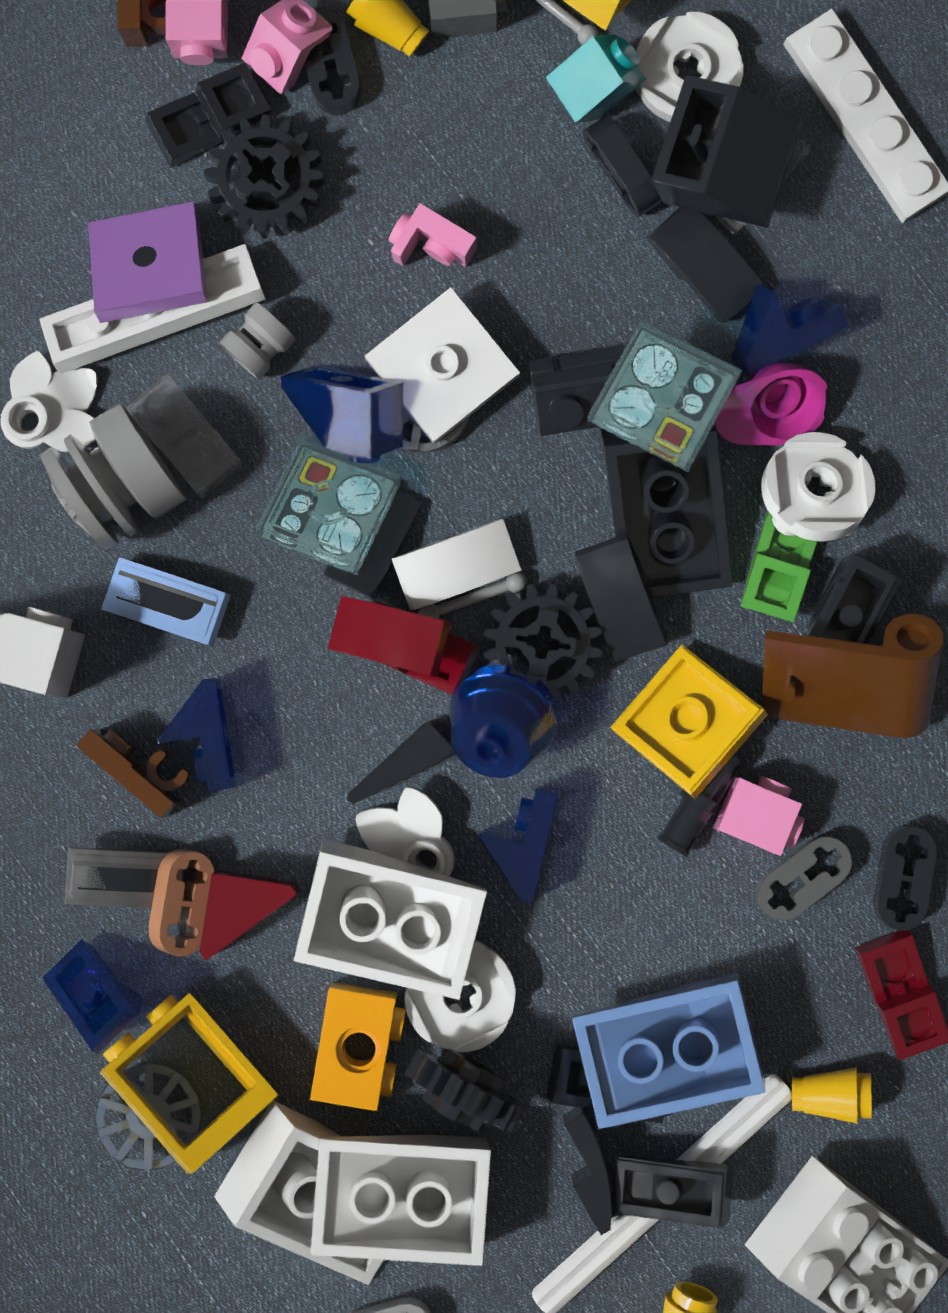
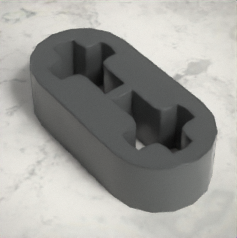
M816 836L806 841L765 873L758 881L755 889V898L759 908L767 916L780 921L791 920L802 914L849 875L852 860L847 846L840 840L829 836ZM820 847L827 852L835 849L838 856L832 861L836 868L832 874L820 870L809 878L805 875L804 872L817 862V858L813 853L817 848ZM796 878H799L802 884L789 895L793 904L787 909L780 904L771 907L768 902L774 895L770 888L771 884L777 881L779 884L786 886Z

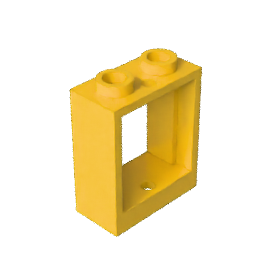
M190 993L180 1002L171 994L146 1016L152 1023V1026L138 1039L135 1040L127 1032L102 1054L109 1064L100 1073L185 1172L192 1174L274 1100L278 1094ZM182 1018L190 1024L246 1089L243 1094L186 1145L122 1072Z

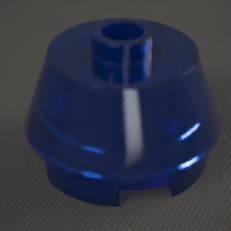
M490 665L476 670L470 678L463 681L455 689L449 704L451 741L457 757L476 773L493 778L510 777L522 771L551 747L557 731V709L549 689L539 679L536 685L521 676L509 673L512 666Z

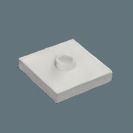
M451 287L365 355L366 361L433 444L437 443L520 376L518 369Z

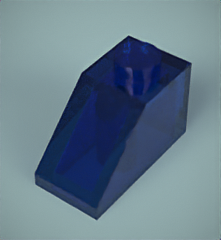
M315 365L281 376L282 389L326 450L348 454V460L351 462L375 463L381 460V455L403 447V382Z

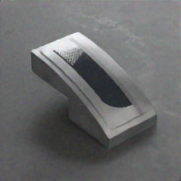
M68 848L64 904L152 908L158 868L163 858L170 852ZM178 869L177 880L184 882L185 869Z

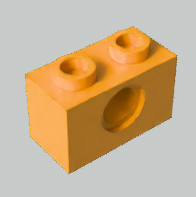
M332 982L328 990L310 1100L377 1111L380 1096L391 1097L397 1064L386 1062L390 1040L401 1041L406 1011L405 1008L395 1007L397 992ZM353 1033H364L374 1041L376 1051L368 1059H354L346 1051L345 1039Z

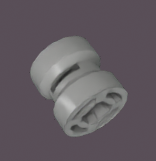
M255 302L244 314L245 323L238 330L229 331L219 344L257 380H260L269 371L270 360L278 352H286L296 341V338L269 311ZM251 339H253L257 344H259V345L261 346V348L259 349V348L251 341Z

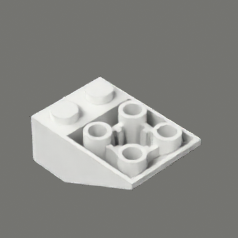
M813 1156L745 1243V1246L778 1280L827 1313H913L948 1267V1259Z

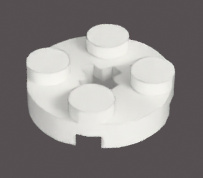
M686 12V16H675L671 19H668L669 16L654 23L646 31L638 45L637 54L640 63L637 66L647 80L638 86L635 91L641 97L646 107L665 121H671L684 82L683 79L678 77V68L673 65L677 59L681 62H687L690 57H694L699 61L697 71L702 74L700 78L740 87L743 78V63L738 50L739 43L734 33L725 23L709 14Z
M802 433L786 441L784 446L777 450L768 462L761 483L762 497L767 510L772 515L775 528L784 535H797L800 538L812 541H831L855 532L875 496V479L867 460L862 455L857 458L853 452L844 448L847 444L846 441L827 433ZM811 477H819L821 485L830 487L832 492H826L824 496H817L810 492L806 486L811 481Z
M474 940L463 986L472 984L476 990L470 996L472 1006L468 1009L462 1010L458 1003L448 1005L445 1001V996L406 987L404 1000L406 1012L414 1029L423 1039L433 1045L435 1043L442 1048L453 1049L457 1052H471L489 1045L503 1033L513 1013L516 991L511 971L496 951L485 946L482 942Z

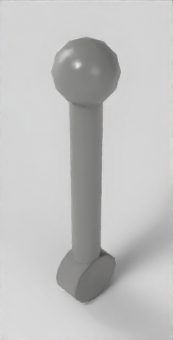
M536 0L576 32L578 40L582 45L592 36L599 35L595 26L590 24L583 25L555 1Z
M516 572L508 575L503 582L437 606L430 604L421 607L418 614L440 619L441 615L507 591L520 593L527 586V578L523 573Z

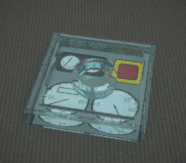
M640 320L589 412L587 421L688 472L737 383L742 370Z
M300 436L255 526L256 536L358 575L401 484V474Z

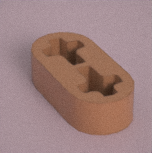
M176 849L168 853L160 863L149 920L150 940L160 951L181 957L192 954L200 947L211 875L214 872L211 861L204 854L188 849ZM188 867L195 870L194 880H188L185 883L177 880L178 869L183 870ZM178 922L186 925L185 935H177L174 938L167 934L169 925H176Z

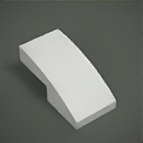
M503 519L493 520L453 537L435 541L392 558L410 610L439 602L521 571Z

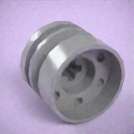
M118 402L90 421L92 433L98 444V447L91 452L73 435L70 434L64 438V443L75 461L73 464L69 465L53 447L40 454L41 460L49 474L51 487L66 512L82 531H85L94 538L107 552L119 545V540L108 522L109 520L114 518L129 536H133L138 530L129 507L138 503L148 514L157 520L186 500L172 473L143 430L121 402Z

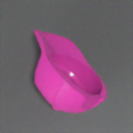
M784 362L762 366L754 371L748 382L735 386L728 391L713 419L715 428L723 439L735 444L784 445L786 441L795 435L815 432L825 418L824 410L828 386L818 374L803 366Z

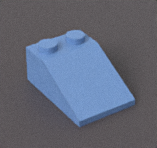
M739 972L685 984L572 1017L599 1129L765 1093V1078Z

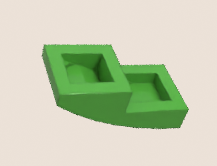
M767 510L740 606L794 623L811 571L808 568L817 541L803 539L797 535H784L779 532L773 525L772 515Z

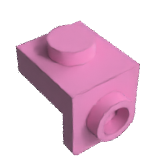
M281 0L260 14L242 59L281 95L295 85L310 50L329 37L332 26L305 0Z

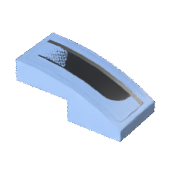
M119 557L101 609L213 647L231 595Z

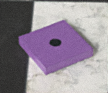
M194 201L88 222L94 313L100 323L207 302L199 212Z

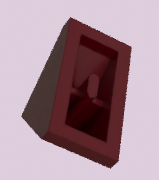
M222 870L213 872L199 953L207 961L301 891L300 888L293 881Z

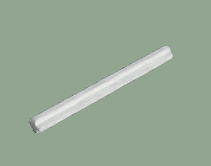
M776 1074L769 1075L765 1079V1093L745 1097L676 1160L721 1164L792 1100L791 1089ZM623 1214L613 1216L611 1218L610 1231L603 1235H600L599 1231L593 1234L533 1289L532 1297L535 1303L545 1313H557L658 1220Z

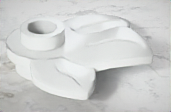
M39 351L30 354L17 364L10 377L12 399L5 405L1 414V427L7 439L21 448L32 449L46 443L61 452H69L64 443V438L70 434L82 442L85 447L94 443L96 440L90 426V421L94 418L85 412L91 407L96 396L97 373L92 369L76 368L59 374L58 371L52 373L49 363ZM29 413L37 414L39 417L37 427L31 431H24L21 427L23 417Z
M410 786L406 787L400 797L398 810L390 807H376L361 811L356 815L355 819L361 838L371 851L449 876L453 871L455 864L454 852L449 842L442 837L443 815L437 804L420 789ZM422 850L432 851L437 858V864L432 867L425 866L419 859V852Z

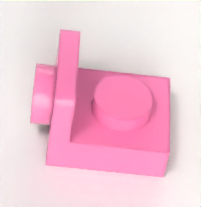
M419 203L412 216L404 213L400 217L389 237V242L394 244L391 249L393 261L402 266L408 260L419 240L425 242L422 249L429 256L446 266H451L452 262L456 261L462 266L467 267L477 251V238L421 203Z

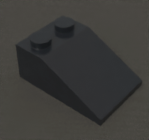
M712 421L687 468L605 426H601L614 535L616 538L628 534L647 577V590L650 597L733 587L718 438L714 422Z

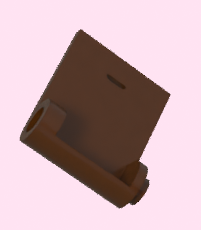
M919 614L899 616L888 624L885 630L883 647L767 630L765 636L762 708L768 714L766 718L897 738H912L920 735L928 728L931 721L944 640L940 626L929 617ZM793 675L797 677V682H792Z

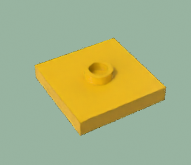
M681 645L610 728L696 799L768 714L761 706L685 646Z

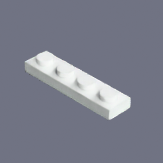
M830 9L786 38L784 47L902 223L948 194L947 180L833 9Z
M243 244L203 259L207 292L206 303L100 323L94 313V301L92 299L40 318L50 356L58 373H65L246 307L255 302L265 300L246 245Z

